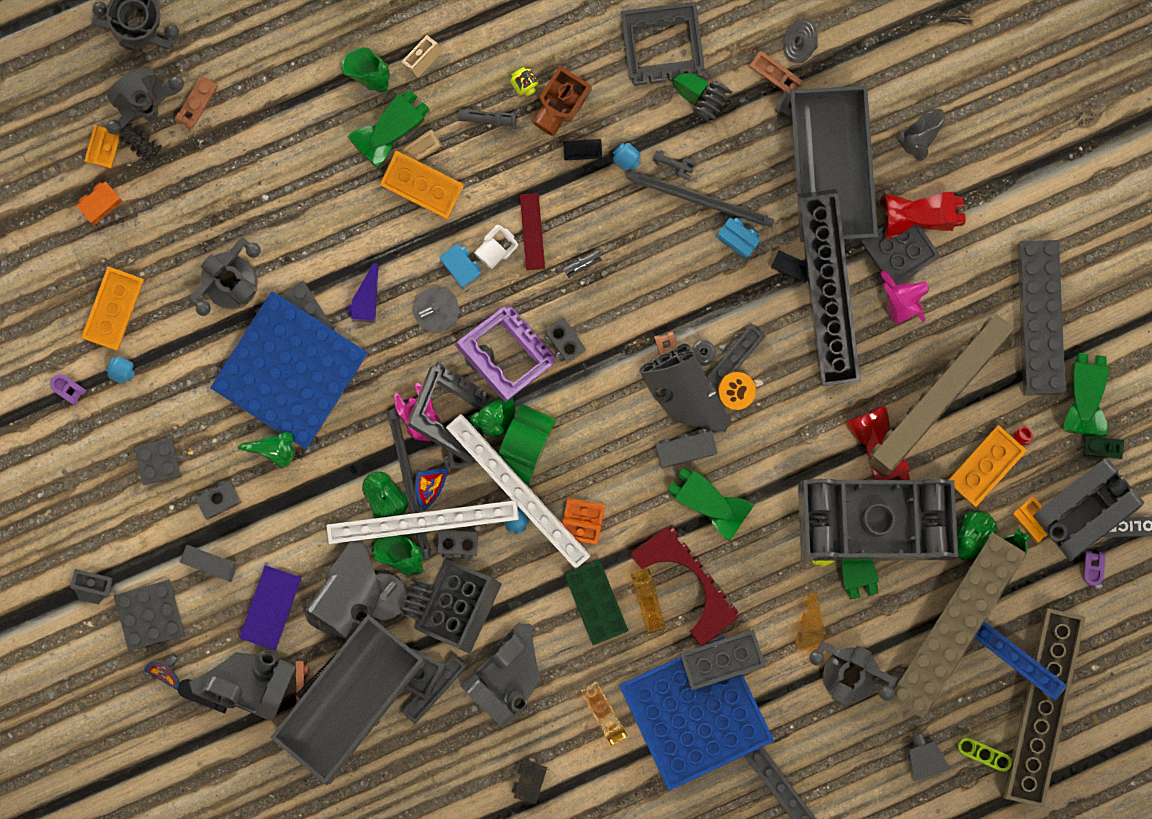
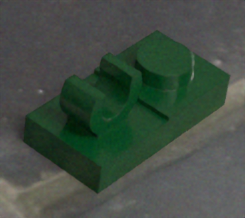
M1086 435L1083 455L1122 459L1124 440Z

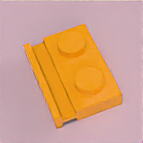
M94 125L84 161L112 169L122 132L118 135H112L107 132L105 127Z
M1032 496L1011 515L1037 544L1048 534L1033 517L1043 506Z

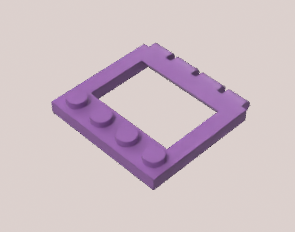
M512 306L508 308L502 307L455 344L457 349L505 403L552 367L554 364L553 360L556 358L548 347L544 350L542 349L545 344L536 333L529 334L532 329L523 319L517 321L520 315ZM500 322L537 363L535 367L514 383L505 378L503 371L491 362L490 356L485 351H482L476 340Z

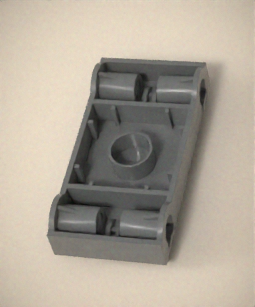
M811 479L798 483L801 561L953 560L958 557L954 480Z

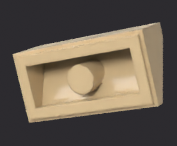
M426 35L401 63L416 77H420L441 55L443 49L437 42Z

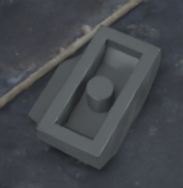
M75 569L70 588L75 590L78 600L99 605L104 598L109 596L113 578Z

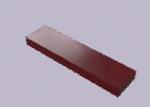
M539 193L520 195L526 271L545 269Z

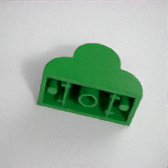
M521 404L507 430L499 455L521 480L529 486L557 418Z

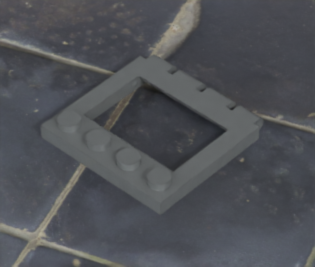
M696 2L621 11L629 80L633 79L634 86L646 85L647 77H650L651 84L666 82L665 75H669V80L674 81L678 75L686 72L702 78L701 70H705ZM689 23L693 60L643 67L637 66L633 30Z
M437 362L435 366L433 365L429 368L407 426L468 463L474 461L473 456L450 431L443 428L442 424L430 420L424 414L436 383L479 410L493 402L494 396L485 390L480 392L481 388L469 380L464 383L465 378L454 371H451L448 375L449 368ZM474 426L478 433L483 437L484 433L482 432V430Z

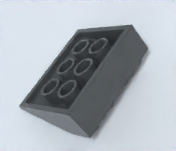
M446 559L432 588L433 593L429 595L430 600L426 602L427 607L422 610L424 614L419 617L421 621H417L414 629L471 654L502 583Z

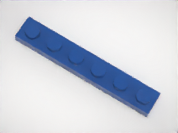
M984 622L975 639L1056 701L1068 685L988 623Z

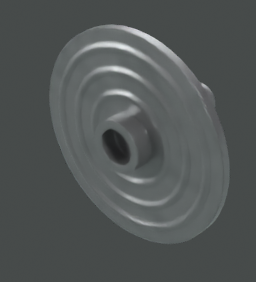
M799 19L795 21L785 35L783 43L784 54L792 63L806 61L814 50L818 48V31L816 25L811 20Z
M431 287L421 292L416 298L413 307L414 317L423 329L434 333L443 332L451 328L457 321L459 304L456 297L449 290L441 287Z
M377 574L376 578L381 594L372 617L388 620L401 613L400 607H405L403 600H407L406 589L397 577L390 574Z

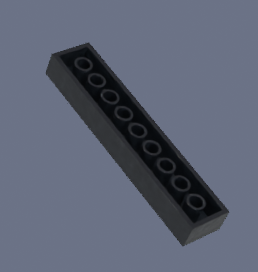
M836 189L797 194L820 382L822 387L859 382L861 380L838 192Z

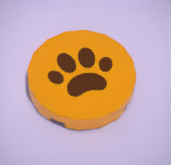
M731 372L725 375L720 380L717 389L721 403L727 408L741 410L749 406L755 398L756 392L753 380L742 372Z

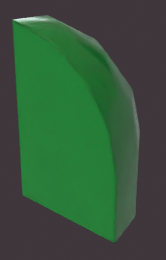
M685 73L678 75L674 79V86L677 92L693 105L697 104L701 93L706 90L709 84L694 74Z

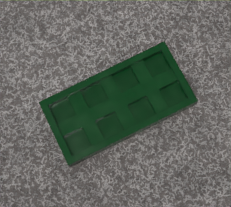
M600 560L564 574L593 646L629 631Z

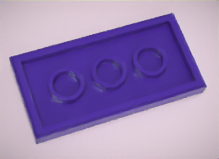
M265 565L239 638L276 651L302 578Z

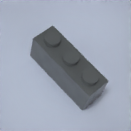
M707 429L696 431V435L689 436V434L677 436L678 439L670 441V438L663 439L656 445L661 469L718 454L712 431L708 432Z

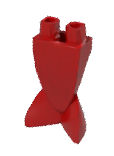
M942 192L916 201L889 194H883L880 199V204L885 211L884 239L897 237L909 230L913 225L930 230L953 231L955 226H964L966 222L965 214L956 213L955 210L963 208V197L954 196L953 192Z
M885 405L867 414L845 421L849 432L858 441L866 445L869 462L871 460V457H869L872 453L871 451L878 443L880 445L883 444L884 436L890 430L889 416ZM905 459L899 463L887 478L870 465L874 480H890L895 477L898 480H910L908 473L910 469Z

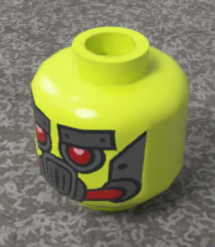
M524 67L514 72L510 80L518 95L525 94L527 97L536 92L535 87L539 83L532 70L525 69Z

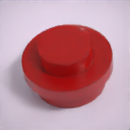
M1023 426L1018 427L1014 431V438L1019 444L1028 445L1032 441L1033 433L1030 428Z

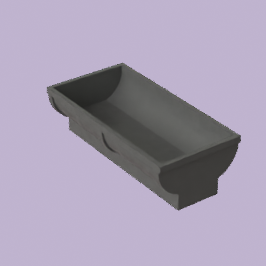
M867 85L790 90L797 194L836 189L839 196L844 244H854L855 241L878 238ZM798 205L800 242H803L802 229H801V221H800V213H799V205Z
M367 615L270 738L324 784H331L339 770L374 726L379 724L381 717L420 668L425 666V660L370 615Z

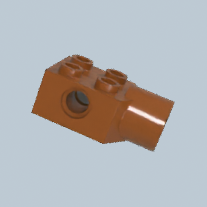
M559 66L539 96V102L542 107L532 120V123L543 132L554 136L564 121L572 122L591 93L592 86L562 66Z

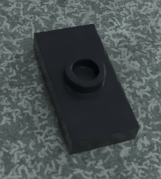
M601 139L563 141L564 161L602 159Z
M778 250L771 269L806 284L808 279L806 262Z

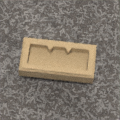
M430 130L400 151L420 161L442 147V144L435 132Z

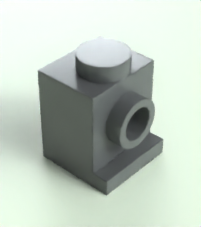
M784 91L775 108V112L792 120V111L788 107L791 103V97L788 92Z

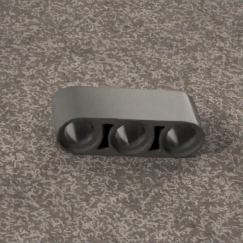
M187 544L180 560L182 564L232 582L238 564Z

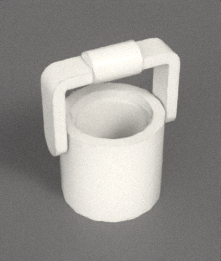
M496 225L485 236V242L474 254L492 270L502 259H506L518 247V243L514 239V235L507 228L504 229L502 226ZM499 230L512 243L507 250L492 238Z

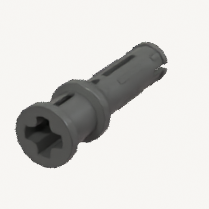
M460 109L458 119L459 121L494 124L496 127L509 126L515 129L517 112L511 114L501 113L500 110L494 113Z

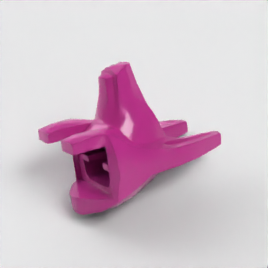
M885 270L881 271L880 274L885 281L883 286L888 294L887 310L896 326L916 314L922 322L926 321L919 299L929 291L927 282L897 285Z
M416 383L415 388L419 395L422 386ZM395 393V407L398 415L405 422L408 434L415 438V440L431 441L407 426L416 399L410 398L406 405L400 394ZM430 397L424 414L430 420L440 423V418L433 409Z

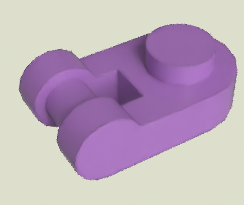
M62 374L55 375L50 381L51 389L74 406L79 402L77 400L81 394L84 395L86 392L84 388ZM72 387L75 391L70 396L67 392Z
M1085 551L1084 581L1090 586L1099 585L1104 578L1105 552L1097 554L1092 553V551ZM1091 561H1098V567L1091 566Z

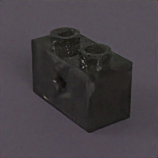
M525 760L524 764L520 763L517 774L521 776L519 782H514L511 792L515 794L514 798L536 805L548 767ZM531 776L534 785L531 784L529 787H526V783L523 780Z

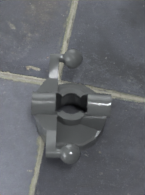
M111 0L108 6L103 2H96L93 5L94 17L91 24L111 30L113 36L120 42L119 45L126 49L135 50L136 47L146 46L150 43L170 49L172 41L179 36V28L175 25L166 27L164 32L167 37L166 40L155 36L161 17L155 0ZM132 10L142 12L143 22L137 27H128V18L133 14ZM106 14L107 20L100 19L101 16Z
M149 66L137 68L124 75L107 93V99L121 114L119 121L110 120L107 123V132L112 135H118L127 128L130 122L143 117L148 121L156 119L159 114L157 106L166 97L176 95L183 89V79L179 76H174L170 79L169 86L162 87L158 82L157 75ZM149 107H153L151 113H144Z
M241 237L229 252L220 253L215 256L211 254L205 259L201 265L203 269L201 285L188 298L196 306V312L200 316L209 314L211 310L208 302L198 300L205 293L214 304L223 309H238L252 301L257 292V275L249 262L240 258L238 254L245 247L246 254L249 257L255 258L259 256L261 248L257 243H249L245 238ZM226 271L235 273L239 281L233 290L222 286L219 279Z
M821 641L818 649L810 653L809 661L816 666L824 662V650L832 654L826 661L822 672L823 684L832 699L846 706L851 702H859L868 697L873 691L877 678L888 682L887 685L880 688V698L889 701L894 697L893 687L897 678L879 670L876 661L871 656L872 652L858 645L856 648L851 647L839 650ZM850 663L861 669L859 671V681L852 688L840 683L844 679L843 673L850 667Z

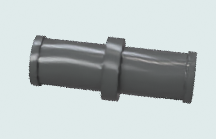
M595 250L583 258L579 257L577 261L563 267L568 278L583 270L584 272L587 271L588 267L602 261L598 251Z

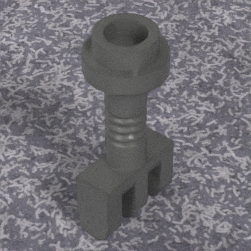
M656 150L652 159L656 165H659L661 162L679 170L677 176L690 180L691 176L684 172L692 173L694 169L688 167L687 164L695 166V161L684 157L681 163L664 156V151L660 150L659 152Z

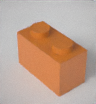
M105 181L104 183L97 184L89 196H83L78 201L77 207L90 223L95 226L123 201Z

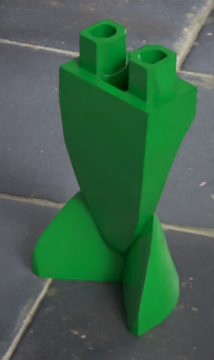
M408 90L403 95L399 94L383 112L376 125L359 128L347 136L350 142L376 168H379L387 158L393 142L419 127L425 121L424 117L430 111L429 107L423 102L416 108L411 105L417 99V96L411 90Z
M1078 353L1071 370L1075 403H1073L1067 413L1063 431L1089 436H1106L1108 434V424L1099 404L1104 394L1109 374L1106 356L1096 355L1094 365L1088 364L1089 354Z
M683 467L678 477L686 483L681 488L673 482L667 491L679 504L710 517L718 532L730 542L754 505L744 499L723 497L702 475Z
M841 561L842 584L850 600L860 598L858 587L865 586L867 596L878 594L877 583L879 579L873 561Z

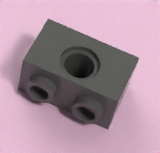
M226 480L217 483L215 485L216 488L213 490L205 489L198 493L199 497L195 499L206 520L242 503L231 481L226 482ZM216 494H221L223 497L222 502L219 504L213 502V497Z

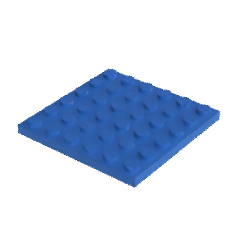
M271 291L210 388L279 433H292L294 436L293 442L307 450L365 360L368 352Z
M720 637L708 644L723 640L725 637ZM680 656L619 685L668 791H672L774 742L743 675L692 691Z

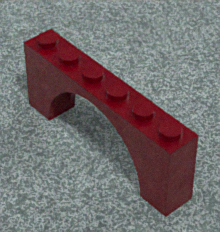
M666 526L630 555L641 570L655 563L674 562L694 572L704 589L705 606L700 620L689 632L698 644L703 646L738 619L736 614L739 612L733 604H727L724 600L727 597L720 588L717 590L713 586L715 581L709 573L706 575L701 570L703 566L697 558L693 560L689 555L691 550L685 543L681 544L677 539L679 535L673 527L669 529Z

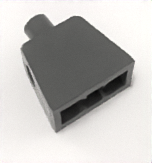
M923 732L912 736L915 747L908 749L907 752L913 781L950 769L935 741L926 743Z

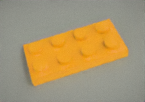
M395 151L380 183L381 186L446 219L449 218L465 185L399 151Z
M107 267L81 338L118 351L145 280Z
M997 425L948 480H954L955 490L971 505L977 507L1027 450L1002 427Z

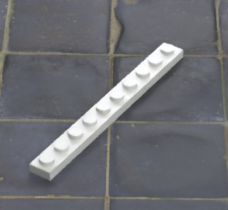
M462 414L447 425L446 428L506 494L513 501L517 500V506L575 569L590 557L586 549Z
M517 500L328 524L326 526L329 544L519 520Z

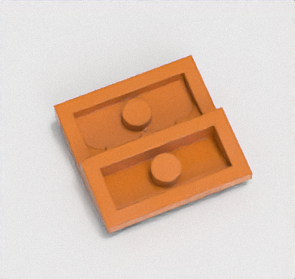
M568 497L562 524L577 541L598 545L605 504Z

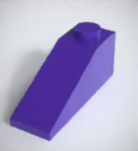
M373 263L352 299V305L348 306V316H351L352 321H376L378 263Z

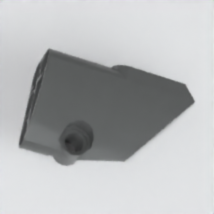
M681 344L640 368V373L650 393L673 421L698 428L726 432L731 421L689 344Z
M363 540L349 542L328 572L326 582L305 610L306 620L311 626L343 644L346 643L361 624L358 621L359 618H365L367 615L372 617L381 594Z

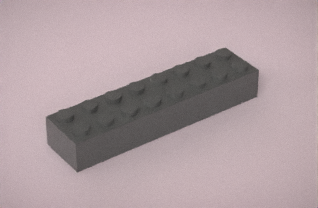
M1059 240L1020 241L1017 244L1023 395H1062L1065 393Z

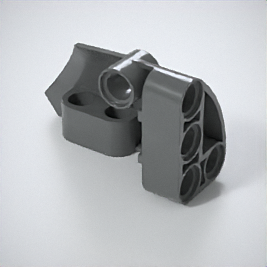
M518 623L488 654L489 658L461 685L466 693L502 728L518 713L524 712L528 708V699L541 679L535 656L531 624ZM521 698L520 704L515 706V700Z
M269 650L261 652L260 655L235 652L212 670L189 681V686L192 694L227 708L238 707L273 722L288 689L296 665L281 659L278 660L275 653Z

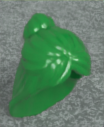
M362 47L345 55L341 62V70L344 75L359 82L368 90H376L381 93L388 90L390 78L388 64L384 63L371 49Z
M499 397L483 407L480 412L474 413L470 422L476 428H480L486 435L496 437L505 434L514 419L515 404L513 397L506 403Z
M283 432L278 437L271 436L259 441L242 443L237 448L238 450L261 454L283 469L290 465L294 457V448L292 446L294 436L290 432Z
M373 472L364 479L362 492L371 507L374 518L404 515L408 507V499L387 473Z
M969 511L964 514L957 528L958 557L961 560L968 561L978 557L991 534L997 533L996 522L989 513Z
M404 534L376 539L373 546V556L378 562L398 570L403 575L422 573L423 553L420 547L416 546Z

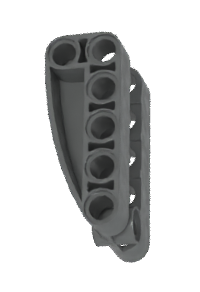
M1105 458L1036 512L1033 517L1067 559L1071 561L1136 512L1145 502L1134 489H1131L1128 482L1118 473L1112 462ZM1054 529H1061L1064 535L1061 538H1055L1052 533Z

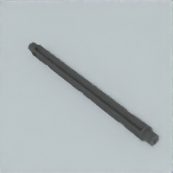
M629 173L628 180L634 181L635 184L653 188L771 228L773 226L774 219L768 218L767 215L749 211L640 173Z
M396 409L389 410L388 421H390L411 514L421 513L415 496V485L400 426V417L397 415ZM426 532L416 533L419 547L423 553V560L431 559V548H429Z

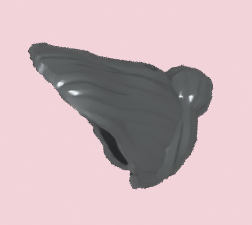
M933 109L924 113L917 122L909 127H905L899 135L901 146L907 153L914 155L918 161H922L927 157L929 146L933 143L945 122L943 110Z

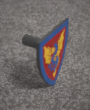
M448 468L426 471L416 470L414 472L416 477L415 496L418 504L424 510L429 508L439 496L447 477Z
M171 655L165 662L151 661L146 665L145 672L178 691L179 679L172 670V667L178 660L177 657Z

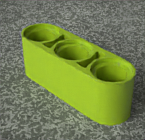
M962 738L957 742L956 748L961 755L995 770L1007 771L1012 765V760L1007 754L975 740ZM968 741L971 745V749L968 752H964L961 748L962 743ZM982 749H986L989 753L986 760H982L979 756ZM1000 757H1004L1007 762L1003 768H1000L997 764Z

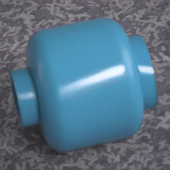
M621 143L612 153L614 155L613 161L623 171L629 169L633 171L640 164L639 158L641 154L630 143Z
M117 356L115 359L112 358L105 370L108 372L107 377L119 384H124L127 380L131 381L135 374V371L132 370L133 363L121 356Z
M519 507V520L503 522L508 532L514 531L515 534L526 530L525 526L529 523V518Z

